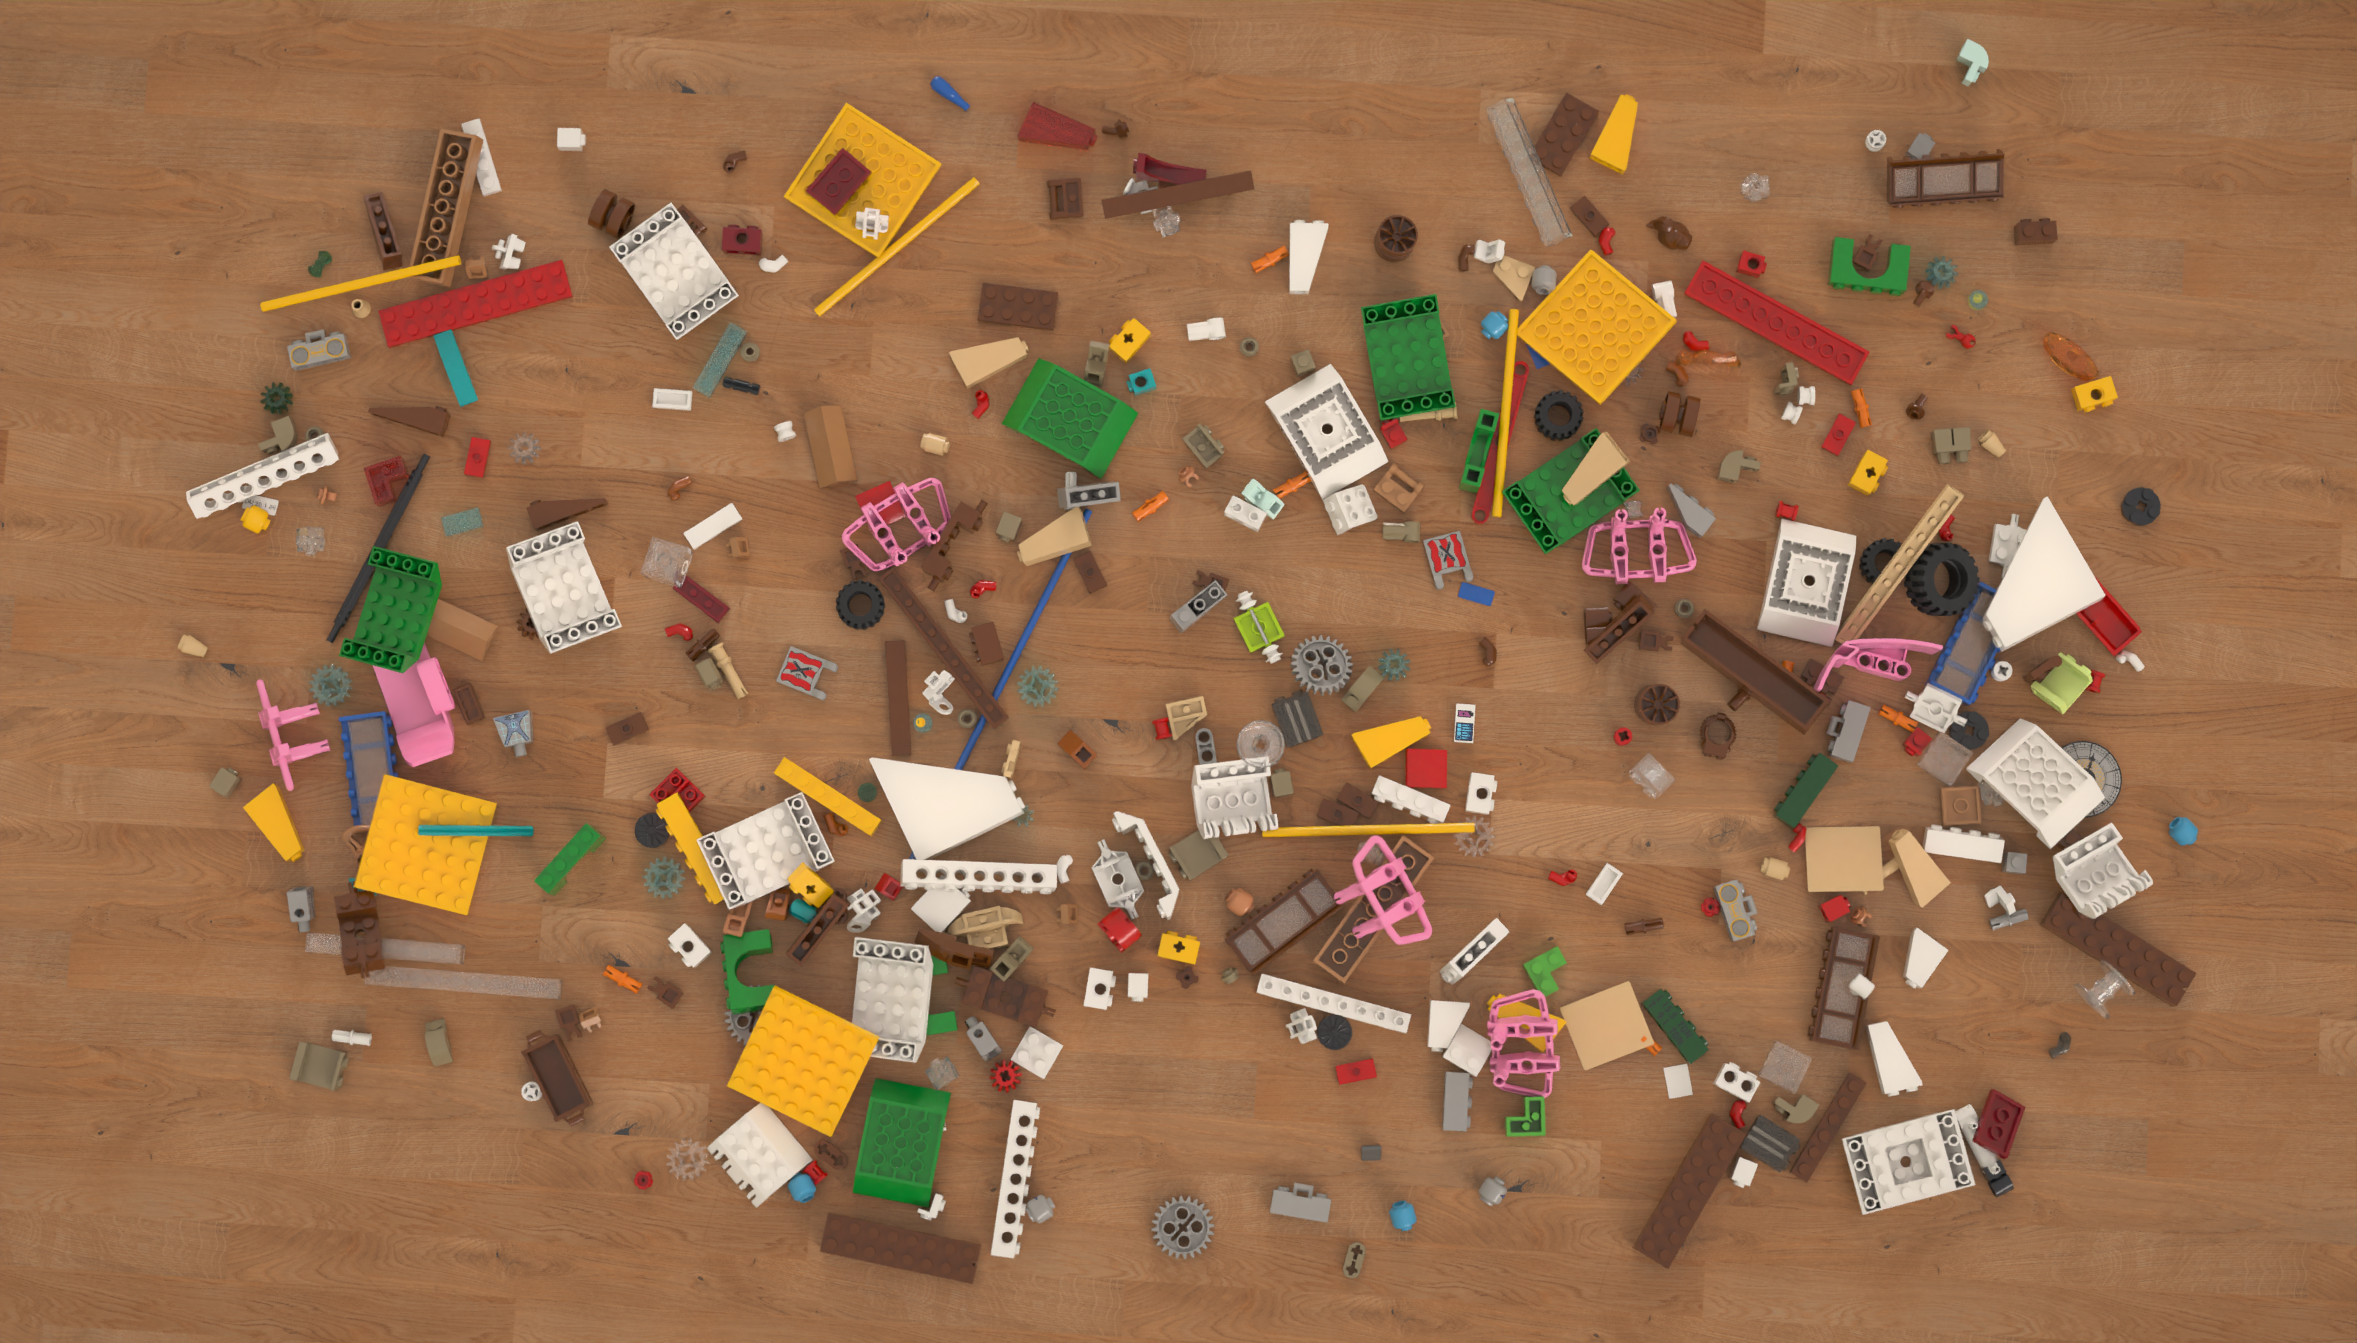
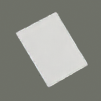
M1687 1064L1664 1068L1669 1099L1693 1095Z

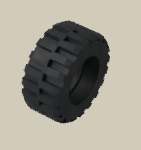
M1931 543L1927 545L1905 575L1906 581H1904V587H1907V597L1912 599L1910 602L1914 607H1917L1918 611L1930 616H1951L1960 614L1961 611H1965L1969 607L1968 604H1972L1975 599L1974 594H1977L1979 589L1977 588V583L1980 582V577H1977V572H1979L1978 566L1974 565L1975 560L1973 556H1969V551L1962 549V546L1952 543ZM1940 563L1946 567L1949 574V586L1943 596L1937 592L1934 584V574Z

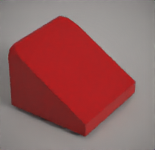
M884 873L874 889L894 901L903 886H901L899 881Z

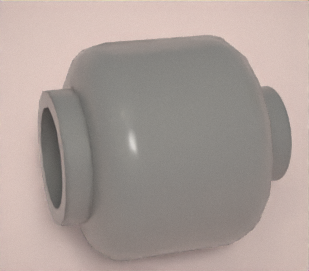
M1542 265L1533 271L1531 285L1536 293L1548 295L1556 288L1557 273L1550 266Z
M1497 1176L1494 1179L1487 1177L1479 1188V1198L1490 1206L1500 1204L1507 1193V1188L1504 1186L1505 1181Z
M1041 1194L1028 1201L1025 1210L1032 1222L1036 1221L1040 1224L1053 1217L1055 1205L1050 1197L1046 1199Z

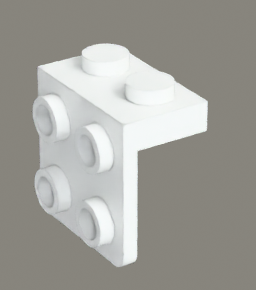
M1364 485L1336 492L1323 500L1337 535L1377 519V514Z

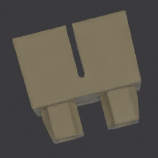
M1970 427L1937 429L1931 432V440H1933L1934 447L1933 455H1937L1939 465L1950 463L1949 454H1956V463H1966L1968 461V452L1971 450Z

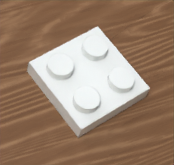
M1030 1026L1011 1060L1044 1079L1063 1045Z

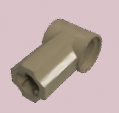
M1411 521L1403 523L1383 522V539L1418 543L1420 542L1421 523Z

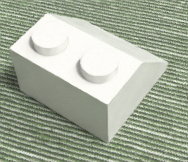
M1461 1024L1442 1058L1470 1073L1472 1076L1477 1077L1492 1050L1491 1041Z

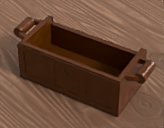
M541 1029L526 1036L528 1049L522 1051L521 1054L528 1063L532 1075L554 1116V1121L560 1122L565 1120L569 1123L570 1127L584 1121V1109L594 1103L561 1036L555 1034L549 1038L542 1033ZM544 1036L545 1040L531 1046V1042ZM581 1111L580 1114H578V1115H576V1116H574V1117H572V1118H570V1119H567V1117H569V1116H571V1115H573V1114H575V1113Z

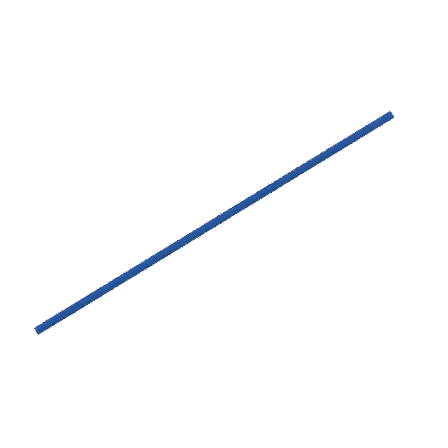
M1087 508L1083 513L1086 524L1092 514V511ZM1072 552L1061 556L992 693L996 701ZM983 714L954 768L955 770H962L987 722ZM912 851L909 859L917 860Z

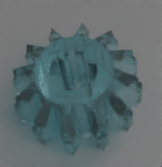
M1942 256L1940 260L1935 257L1933 262L1928 263L1929 269L1925 270V273L1930 274L1926 280L1932 279L1933 286L1938 283V289H1941L1943 285L1948 288L1950 283H1955L1954 277L1958 276V272L1953 271L1957 268V265L1951 266L1952 259L1946 262L1945 256ZM1940 269L1945 273L1944 276H1941V273L1938 272Z
M1389 649L1390 656L1383 652L1382 655L1385 659L1379 658L1378 662L1384 664L1379 666L1378 670L1385 669L1382 676H1386L1387 673L1390 674L1388 677L1389 681H1391L1393 675H1395V680L1399 681V674L1405 678L1406 674L1404 671H1410L1408 666H1404L1409 664L1410 660H1403L1407 656L1406 653L1399 656L1400 649H1397L1396 654H1394L1393 649ZM1390 661H1392V662H1396V661H1397V662L1399 663V664L1397 665L1399 668H1398V669H1396L1395 667H1394L1393 669L1390 668L1391 663H1389V662H1390Z

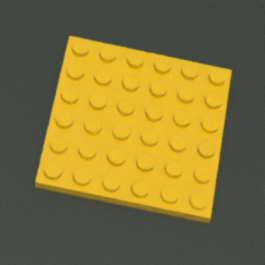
M846 103L784 195V198L879 258L942 164ZM844 148L867 167L872 174L837 215L834 216L806 192V189L837 153ZM865 208L879 209L880 215L889 216L887 232H879L877 240L872 236L863 238V230L856 229L855 227L857 211L864 212Z
M1590 250L1517 329V337L1601 405L1676 324L1677 320L1593 250Z
M384 774L354 887L468 915L488 836L418 835V826H491L497 803Z
M774 986L727 1086L832 1137L878 1042L879 1036Z

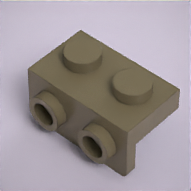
M1793 362L1786 363L1781 368L1783 384L1777 385L1773 390L1774 394L1779 393V396L1789 395L1798 385L1797 378H1799L1797 367H1794Z
M1199 423L1182 440L1207 469L1224 455V446L1218 439L1215 441L1211 437L1213 433L1207 425L1202 426Z

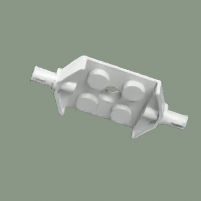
M1105 839L1097 842L1102 855L1093 865L1092 870L1108 906L1126 908L1131 920L1139 917L1134 904L1142 895L1144 889L1128 853L1110 851ZM1115 874H1121L1124 878L1120 885H1116L1112 881V877Z

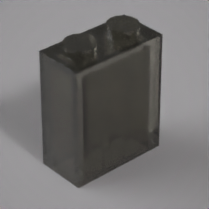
M1303 690L1292 693L1293 697L1285 699V696L1274 699V703L1271 704L1286 749L1323 736L1309 693H1303Z
M1757 1115L1739 1147L1755 1159L1780 1173L1789 1166L1790 1161L1788 1159L1791 1154L1795 1155L1800 1148V1144H1798L1800 1139L1764 1116Z

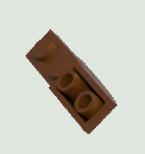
M918 929L915 944L928 946L930 955L965 969H970L971 964L989 968L994 950L956 942L957 936L929 929Z

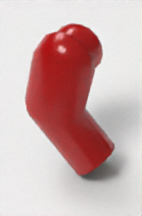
M1612 227L1604 228L1598 239L1605 256L1613 253L1609 243L1611 238L1615 236V230Z
M1686 331L1683 334V342L1690 350H1709L1708 341H1698L1691 331Z
M978 390L975 393L978 406L971 414L977 419L989 408V397L983 390Z
M1953 515L1948 517L1938 531L1941 540L1944 542H1949L1953 539V534H1951L1949 527L1955 519Z
M979 580L970 589L971 597L979 598L986 590L996 591L997 582Z
M682 623L665 628L667 637L679 634L686 641L693 638L692 629Z
M1800 823L1793 829L1797 835L1788 846L1793 852L1800 848L1806 838L1807 829Z
M1570 869L1568 872L1560 875L1551 871L1548 880L1561 886H1566L1576 880L1577 872Z
M1744 1100L1735 1101L1729 1112L1737 1129L1745 1126L1741 1117L1743 1110L1746 1109V1102Z

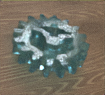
M331 664L330 669L327 665H323L324 670L317 668L318 674L311 675L314 681H309V684L313 685V688L309 689V691L315 692L313 698H319L318 703L320 704L325 701L326 706H330L331 702L337 706L338 700L345 702L343 696L349 697L346 691L352 689V687L348 686V683L351 682L350 678H346L348 673L346 671L341 673L343 668L338 667L336 669L333 664ZM327 673H331L329 677H322ZM340 679H342V683H343V687H342V688L340 687V683H339ZM324 681L332 683L337 689L329 688ZM318 683L321 684V692H319ZM338 693L337 696L333 698H328L331 696V694Z
M1032 666L1031 672L1026 669V676H1019L1022 682H1017V685L1021 686V689L1017 690L1018 693H1023L1021 700L1027 699V705L1033 702L1034 708L1037 707V703H1040L1042 707H1044V702L1051 704L1050 698H1056L1053 692L1059 690L1057 687H1054V685L1058 684V680H1053L1055 674L1049 675L1048 668L1042 671V666H1039L1038 670H1035V667ZM1038 674L1046 676L1049 680L1044 681L1040 679ZM1032 676L1031 683L1025 686L1027 679ZM1036 678L1039 684L1043 685V687L1040 688L1041 695H1039L1036 689L1032 688L1035 686ZM1051 687L1049 694L1044 697L1045 690ZM1027 693L1035 694L1037 699L1031 698Z
M664 857L662 862L659 858H656V864L650 862L651 868H645L648 875L643 876L644 879H647L644 886H650L648 893L654 891V897L656 898L661 894V899H665L666 895L672 898L673 892L679 894L677 888H683L684 886L680 882L685 880L684 877H681L684 870L678 869L680 864L674 865V859L667 862V857ZM667 865L670 866V868H668L667 870H662L661 868H659V866ZM654 872L655 881L652 883V874ZM675 873H676V875H677V880H676V883L674 884V883H673V876H674ZM661 874H668L667 882H660V880L662 879L660 876ZM666 886L670 890L660 891L658 888Z

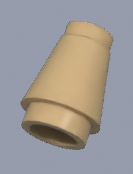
M355 299L351 304L352 312L358 318L368 316L371 311V306L366 300Z
M1988 429L1978 438L1980 445L1997 458L2006 451L1994 431L1991 432Z
M183 635L178 645V649L181 652L203 658L208 650L207 646L191 635Z

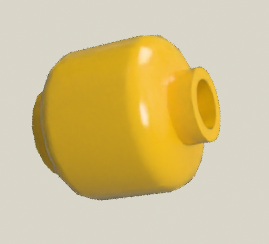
M252 505L250 508L246 507L240 519L243 521L242 526L254 533H260L262 529L266 530L271 521L267 519L269 516L268 511L256 505Z

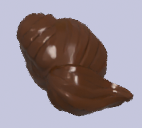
M1659 217L1646 225L1648 228L1658 230L1659 241L1670 250H1686L1691 244L1692 236L1686 226L1678 221H1673L1669 217Z

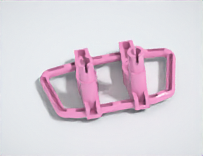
M928 478L908 488L902 482L893 487L895 494L875 506L869 502L860 508L863 515L846 528L842 534L844 545L869 569L880 571L893 565L897 567L899 564L907 561V556L925 545L930 547L931 544H936V541L939 542L940 535L949 522L951 514L942 483L938 479ZM930 485H933L936 489L944 522L937 530L931 527L923 508L912 495ZM898 500L905 516L911 521L922 537L921 540L903 551L893 537L891 529L878 513ZM912 508H918L919 510L918 515L915 517L910 516ZM867 522L872 535L877 539L890 559L875 564L850 540V535ZM880 528L886 529V534L883 537H878L877 535Z
M1656 508L1654 515L1649 516V520L1626 521L1628 517L1627 511L1622 509V512H1620L1619 509L1615 517H1611L1610 522L1593 525L1588 531L1582 560V569L1586 574L1615 578L1616 585L1627 584L1630 578L1653 577L1654 583L1666 582L1667 575L1689 572L1695 568L1697 563L1684 525L1678 521L1665 519L1666 510L1664 508H1661L1660 511L1659 508ZM1664 527L1678 530L1689 559L1688 564L1666 568L1667 547L1665 545ZM1626 528H1649L1648 558L1651 570L1628 571L1629 549L1625 535ZM1610 529V560L1613 570L1591 568L1589 564L1596 532ZM1653 550H1660L1662 554L1657 555ZM1620 551V552H1622L1624 555H1623V556H1617V555L1615 554V552Z
M260 679L256 682L263 710L258 712L262 728L269 730L274 747L269 749L273 766H280L286 789L292 791L294 785L288 764L315 754L330 751L327 739L290 749L288 743L281 744L277 727L306 717L319 715L317 703L279 712L277 706H270L264 681Z
M1376 835L1369 838L1353 859L1352 866L1358 882L1340 892H1336L1334 900L1340 897L1341 899L1337 900L1336 903L1343 904L1357 896L1366 894L1377 916L1353 928V934L1358 931L1360 932L1354 935L1356 938H1361L1384 928L1391 939L1398 945L1426 940L1432 934V927L1422 906L1425 901L1420 891L1416 893L1404 870L1407 866L1404 865L1402 857L1396 859L1386 842ZM1376 843L1390 863L1374 869L1372 873L1365 877L1360 863ZM1399 876L1409 897L1393 903L1387 910L1383 911L1372 890ZM1416 910L1424 932L1400 937L1391 924L1413 914Z
M1529 990L1495 1000L1491 1006L1490 1020L1487 1022L1488 1036H1491L1492 1057H1490V1071L1494 1073L1493 1084L1503 1091L1529 1097L1544 1096L1547 1098L1552 1091L1553 1072L1559 1071L1561 1066L1560 1056L1554 1055L1553 1035L1558 1033V1024L1556 1019L1549 1018L1544 994L1538 990ZM1533 997L1538 999L1541 1017L1522 1015L1497 1019L1500 1006ZM1527 1024L1530 1028L1524 1029L1521 1025ZM1545 1036L1546 1054L1526 1051L1523 1053L1500 1055V1050L1506 1041V1037L1528 1038ZM1528 1060L1532 1065H1526L1523 1061ZM1545 1072L1543 1091L1505 1083L1509 1073L1531 1074Z

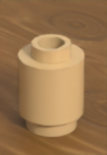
M929 433L923 435L920 447L926 452L943 456L944 453H948L950 442L947 441V437Z
M1764 857L1760 872L1764 873L1765 876L1783 880L1784 877H1788L1790 867L1787 866L1788 862Z

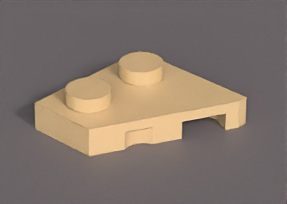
M1503 255L1502 260L1496 262L1492 273L1517 297L1518 301L1522 302L1535 267Z
M1203 696L1166 703L1173 740H1177L1183 733L1207 715Z

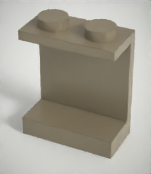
M1199 830L1174 846L1169 847L1171 852L1168 853L1173 863L1178 862L1180 865L1179 872L1184 880L1188 878L1189 881L1229 856L1217 837L1214 838L1212 836V838L1203 839Z
M299 1041L289 1079L338 1091V1088L342 1087L344 1081L342 1076L343 1070L347 1068L349 1063L348 1053Z

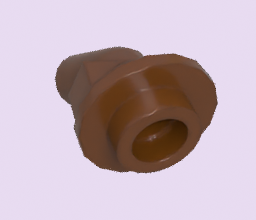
M1120 119L1114 123L1115 128L1102 127V133L1119 135L1120 138L1128 137V126L1125 121L1121 122Z
M1928 281L1917 283L1916 293L1918 296L1913 302L1914 305L1919 307L1925 298L1929 299L1933 295L1935 288L1932 283Z
M1921 393L1915 403L1911 402L1908 405L1906 414L1914 420L1922 419L1925 415L1922 405L1928 397Z

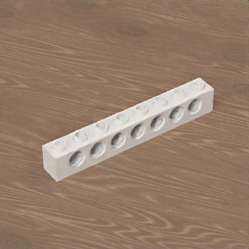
M329 433L323 434L186 492L187 502L196 519L207 517L212 512L224 510L236 502L240 503L248 497L260 495L272 487L277 488L284 482L296 480L303 474L313 473L320 467L334 464L339 460L338 451ZM316 453L321 454V455L318 456V457L312 456V455H314V454H316ZM296 461H303L301 464H295ZM280 468H284V469H285L284 471H281V472H280V471H277V470L280 469ZM267 476L265 479H260L259 477ZM244 483H249L248 486H242ZM228 490H229V491H232V492L229 493V494H225V493H224L225 491H228ZM213 498L214 500L207 501L206 499Z
M903 859L901 862V886H905L906 889L910 890L917 889V887H925V890L944 888L946 891L963 888V891L967 892L982 889L983 892L1002 890L1003 893H1012L1013 890H1020L1024 894H1029L1033 891H1040L1041 894H1051L1057 888V865ZM921 871L925 873L926 878L919 879L916 873ZM941 872L945 875V879L939 880L935 874ZM955 874H963L964 880H957ZM981 874L984 880L977 881L974 875ZM993 875H1001L1003 881H995ZM1019 875L1022 878V882H1015L1012 876ZM1032 876L1040 877L1041 883L1033 882Z
M1261 974L1256 991L1258 994L1401 1033H1407L1411 1014L1265 974Z
M1013 1101L991 1255L1015 1258V1254L1019 1255L1020 1243H1017L1018 1235H1022L1023 1230L1020 1217L1025 1215L1026 1204H1023V1197L1028 1195L1029 1185L1025 1183L1026 1177L1031 1175L1032 1166L1028 1165L1029 1157L1033 1158L1035 1146H1031L1032 1138H1036L1037 1127H1034L1035 1119H1039L1040 1108L1037 1107V1103ZM1023 1115L1028 1116L1030 1119V1124L1027 1127H1023L1019 1123V1119ZM1019 1135L1026 1136L1027 1143L1025 1146L1017 1144L1016 1138ZM1016 1154H1021L1024 1157L1022 1165L1014 1163L1013 1158ZM1015 1173L1019 1174L1022 1178L1021 1183L1018 1185L1011 1182V1176ZM1010 1193L1018 1195L1019 1200L1016 1204L1009 1203L1008 1195ZM1012 1212L1015 1214L1016 1220L1014 1223L1006 1222V1213ZM1004 1232L1012 1233L1013 1240L1010 1243L1003 1241L1002 1235Z

